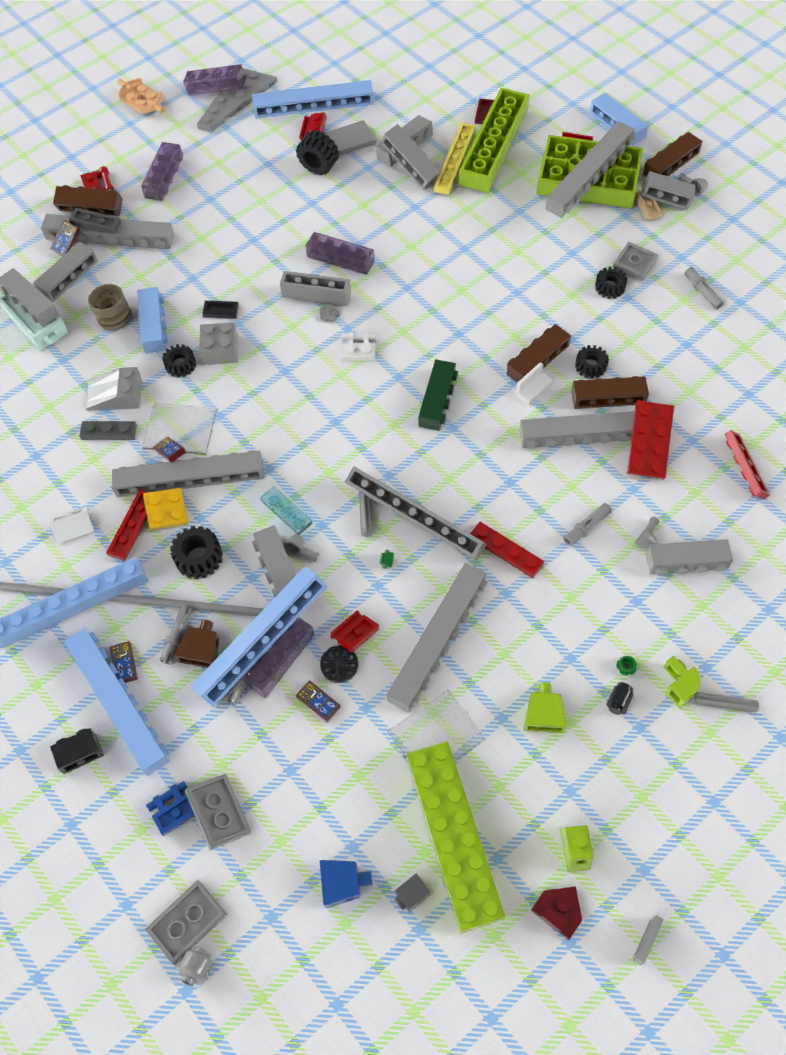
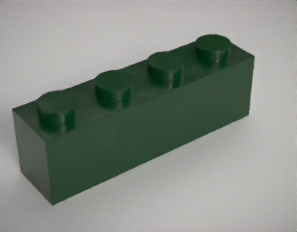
M435 359L418 416V427L440 431L441 424H445L446 414L444 413L445 410H449L451 401L449 395H453L455 386L453 381H457L458 378L456 363Z

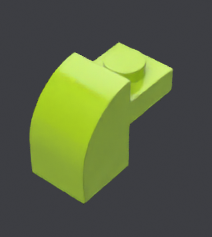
M673 655L666 661L663 668L673 677L675 682L668 687L665 693L681 708L697 692L700 686V676L695 667L688 671L685 664Z

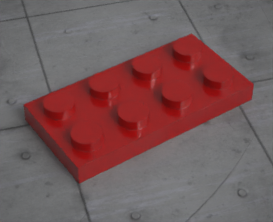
M636 401L627 474L663 480L666 478L674 405Z

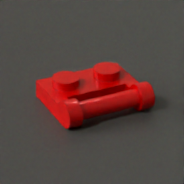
M106 166L80 175L85 188L101 189L98 179L103 178L105 187L102 190L114 189Z

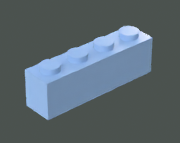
M606 92L592 100L590 114L611 129L617 121H620L634 128L632 146L646 137L649 125Z
M158 287L139 289L137 294L143 349L145 353L166 350L165 343H168L166 332L164 333L167 326L165 319H163L166 316L164 306H162V303H164L163 294L159 293Z

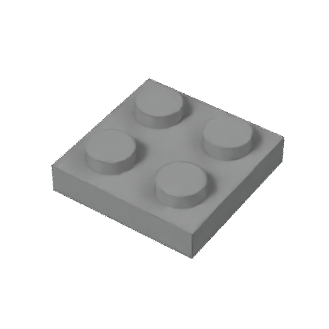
M628 241L613 263L612 268L618 267V271L622 269L623 273L625 272L643 281L658 259L659 254Z

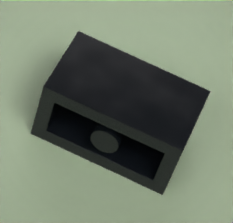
M91 728L81 729L76 732V735L59 739L56 744L50 746L57 769L63 774L104 756L97 735Z

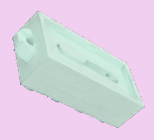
M8 295L0 296V305L4 312L39 351L69 333L59 316L45 327H42L38 322L35 324L28 313L24 314L18 304L14 305Z

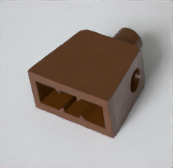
M203 619L200 628L189 627L175 653L179 663L208 668L217 659L219 637L215 631H211L213 627L212 621Z

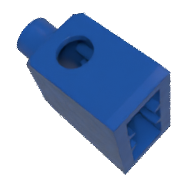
M320 860L323 905L325 908L360 898L361 886L373 885L371 871L358 872L355 861Z

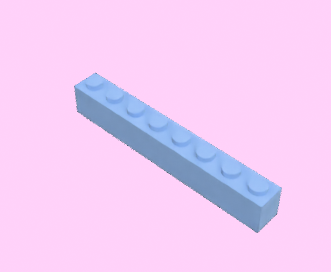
M371 80L252 94L255 119L374 105Z
M135 557L1 618L0 648L7 647L148 582L149 580L143 565Z
M304 567L191 686L214 707L328 586L316 573Z
M83 628L65 639L64 643L139 767L146 776H149L169 762L166 757L169 752L163 743H157L155 739L158 737L152 726L148 728L145 722L148 719L142 710L138 712L135 706L138 703L134 696L126 693L125 690L128 687L122 678L118 680L115 676L118 671L112 662L108 664L106 658L109 656L103 647L98 648L96 643L99 640L94 632L89 633L86 628Z

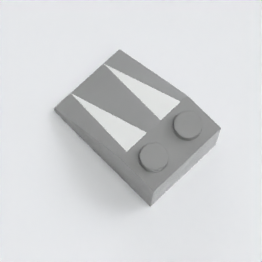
M118 368L90 379L86 410L140 408L142 378L138 368Z

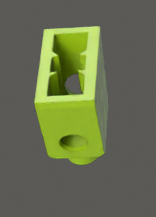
M539 683V693L532 692L530 695L524 731L564 733L566 720L562 697L560 694L551 693L550 683Z
M588 826L561 828L567 872L590 870L593 862V851Z

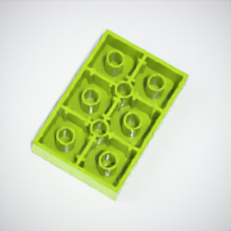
M548 135L536 194L549 196L598 141ZM627 146L624 153L617 157L615 163L608 167L606 173L599 177L597 183L591 186L588 193H584L580 201L632 208L643 148Z

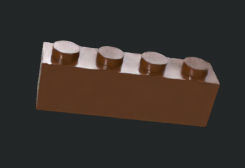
M690 132L685 133L676 141L670 143L665 149L659 151L653 158L648 159L644 164L643 175L647 177L649 171L667 177L699 154L703 141Z
M63 185L56 186L53 204L59 211L73 212L75 208H80L105 215L120 216L123 198L114 189H88L82 186L76 188Z
M556 324L551 328H547L543 335L532 341L530 346L523 348L517 357L509 360L507 363V376L518 383L540 362L543 364V368H545L569 347L571 335Z
M645 376L573 381L571 390L574 409L635 405L637 400L647 401L649 396Z

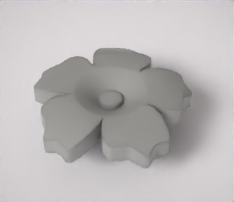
M331 304L326 306V309L323 307L319 309L322 321L327 322L329 320V322H333L340 315V311L334 309V305Z

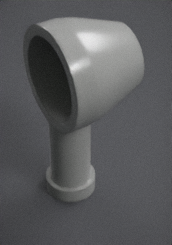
M683 173L678 177V180L695 185V196L703 193L708 186L707 180L703 178L692 180Z
M650 518L646 528L635 542L637 546L648 549L649 544L656 543L657 539L652 531L659 524L658 518Z
M298 534L291 536L283 544L288 554L292 556L302 554L314 562L317 561L320 554L303 547L304 539Z

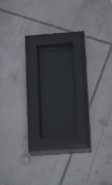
M205 300L202 313L203 318L237 319L239 303L235 301Z

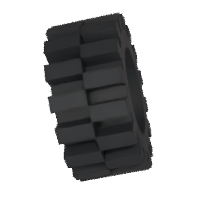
M610 266L608 270L605 267L603 271H599L595 282V290L598 291L599 295L602 294L604 298L608 296V299H611V296H613V299H616L617 296L620 297L625 292L628 278L625 272L622 273V269L618 271V267L612 269V266ZM606 281H613L617 284L610 285Z
M176 344L175 348L173 345L170 346L171 350L167 348L166 353H163L162 360L168 374H171L173 377L176 374V377L180 378V375L186 377V373L190 375V370H195L196 360L189 346L185 347L182 344L180 347L179 344ZM185 358L182 363H173L176 359Z
M587 345V349L584 346L582 350L578 351L575 367H577V372L580 371L579 374L581 376L585 374L584 378H588V376H590V379H594V376L599 378L600 375L603 376L604 372H606L609 356L606 354V350L602 351V347L599 346L597 349V345H593V348ZM593 359L596 360L598 364L591 365L588 364L585 360Z

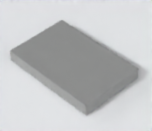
M364 120L325 132V135L330 136L335 145H337L339 156L376 144V140Z
M226 774L185 789L186 796L209 850L251 834V829Z
M197 880L145 930L169 961L176 965L188 950L197 945L228 914L202 883Z

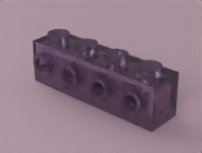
M238 64L187 71L183 84L188 95L242 89L247 77L242 65Z
M161 143L141 185L145 198L163 201L165 195H167L168 188L173 182V177L178 171V166L183 160V152L179 144Z
M313 232L305 245L307 257L365 275L368 274L375 261L374 249L317 232Z
M298 617L272 645L269 651L263 654L259 659L258 665L250 669L246 679L249 687L266 699L313 638V627Z

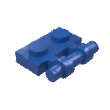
M185 781L178 785H172L170 790L160 796L156 795L152 798L151 802L146 804L149 812L158 808L159 812L152 815V818L162 836L170 833L195 816L186 794L184 796L181 794V792L188 788ZM173 797L176 798V801L165 807V802Z

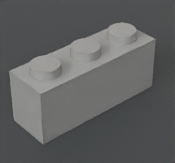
M649 171L643 183L642 196L688 210L695 198V185Z

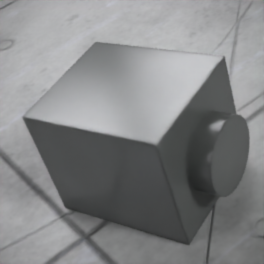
M416 873L395 890L397 897L394 900L402 910L406 908L410 913L430 896V890Z

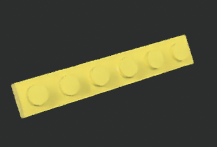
M461 122L435 183L434 192L450 194L475 134L476 125Z

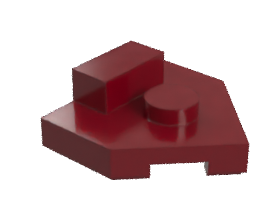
M576 886L543 891L531 909L535 915L567 940H570L582 922Z

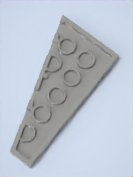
M237 67L197 123L198 129L213 132L224 123L227 117L234 116L236 110L243 109L251 103L252 94L260 93L261 91L265 92L270 84L274 85L277 83V77Z

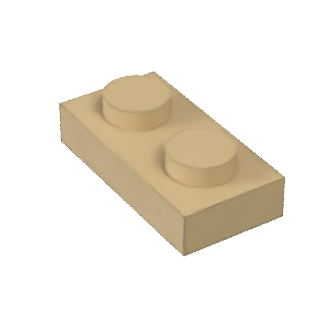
M636 192L635 199L645 219H661L663 213L656 200L643 197L642 192Z

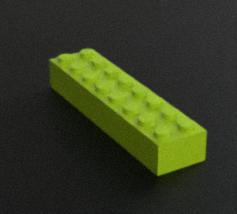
M500 88L459 170L460 186L489 193L528 111L530 94Z
M446 741L407 753V762L460 934L504 920L505 913L449 742Z

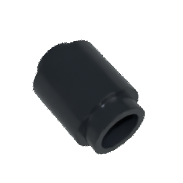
M619 682L614 686L606 704L609 711L616 715L625 714L634 696L633 688L624 682Z

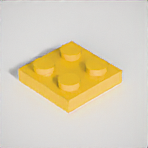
M181 488L143 493L150 531L188 525Z

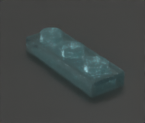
M275 486L260 497L261 502L296 534L300 535L313 524L312 520Z

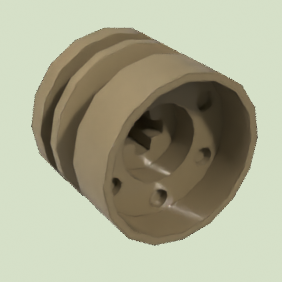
M103 284L95 288L88 296L90 308L99 326L103 329L118 330L127 325L131 320L132 311L119 286Z

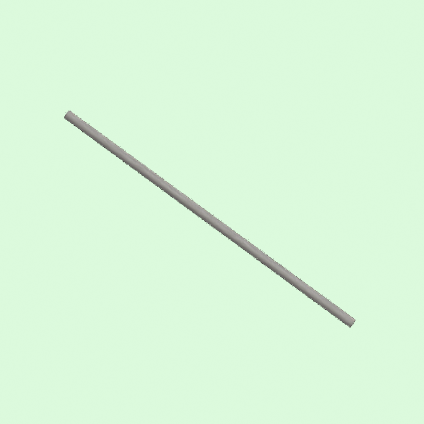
M0 582V590L53 595L65 589ZM120 594L107 600L175 608L186 605L188 606L187 609L190 607L195 610L258 616L264 610L263 608Z

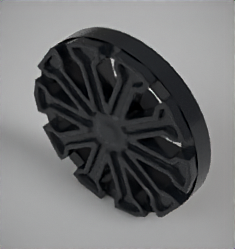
M341 645L330 647L321 657L320 668L322 674L326 679L334 683L349 681L358 670V658L355 652L351 653ZM335 672V676L331 677L330 675ZM340 673L343 674V678L341 679L339 678Z

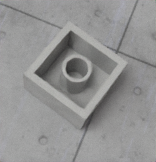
M235 322L200 325L199 353L203 365L238 363V333Z

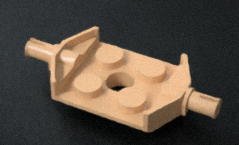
M121 78L117 80V84L121 86L118 92L121 101L141 114L156 110L160 113L165 112V108L160 105L163 101L161 91L160 94L156 93L144 85L141 78L127 82Z

